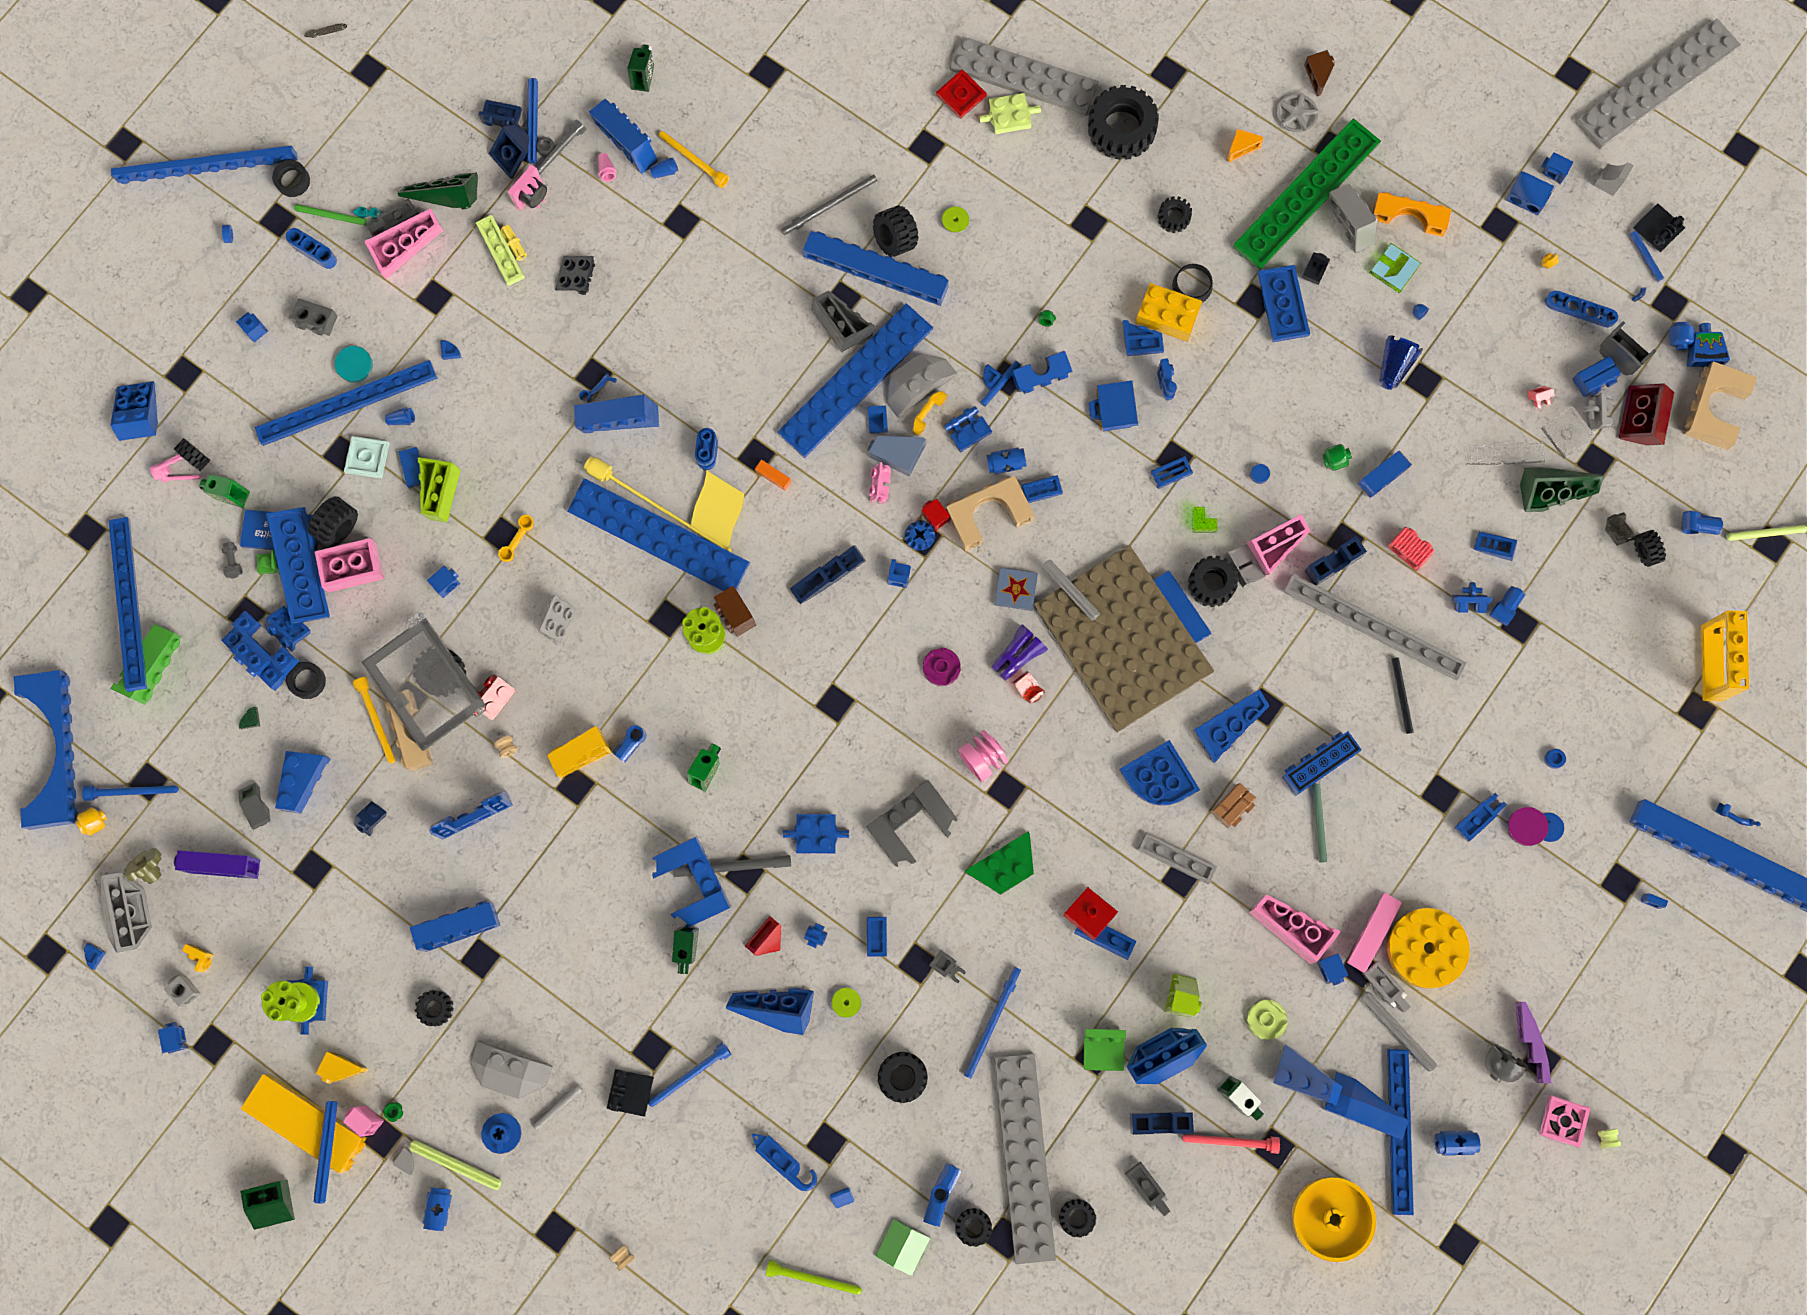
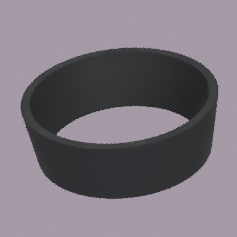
M1200 264L1183 266L1173 279V291L1184 294L1177 283L1180 272L1186 269H1198L1208 276L1211 284L1206 293L1193 298L1203 302L1206 301L1213 289L1211 273Z

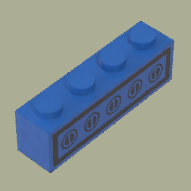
M1349 731L1344 734L1339 732L1332 737L1333 742L1328 745L1323 743L1317 747V753L1312 756L1309 753L1301 758L1300 761L1302 763L1297 767L1293 764L1284 770L1286 774L1282 778L1295 796L1362 751Z

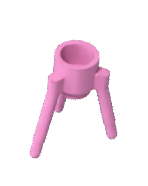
M179 454L150 467L153 478L155 480L161 479L162 482L200 479L201 476H168V474H171L169 465L182 459V456Z

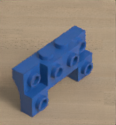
M244 611L232 623L234 628L221 641L235 654L233 658L240 665L245 664L248 667L246 671L253 677L259 676L271 689L276 691L299 660L283 646L272 656L251 637L262 625L251 614Z

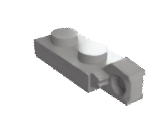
M1376 961L1365 973H1362L1393 1008L1397 1006L1402 1012H1406L1411 1007L1404 999L1407 997L1404 993L1405 990L1379 961Z

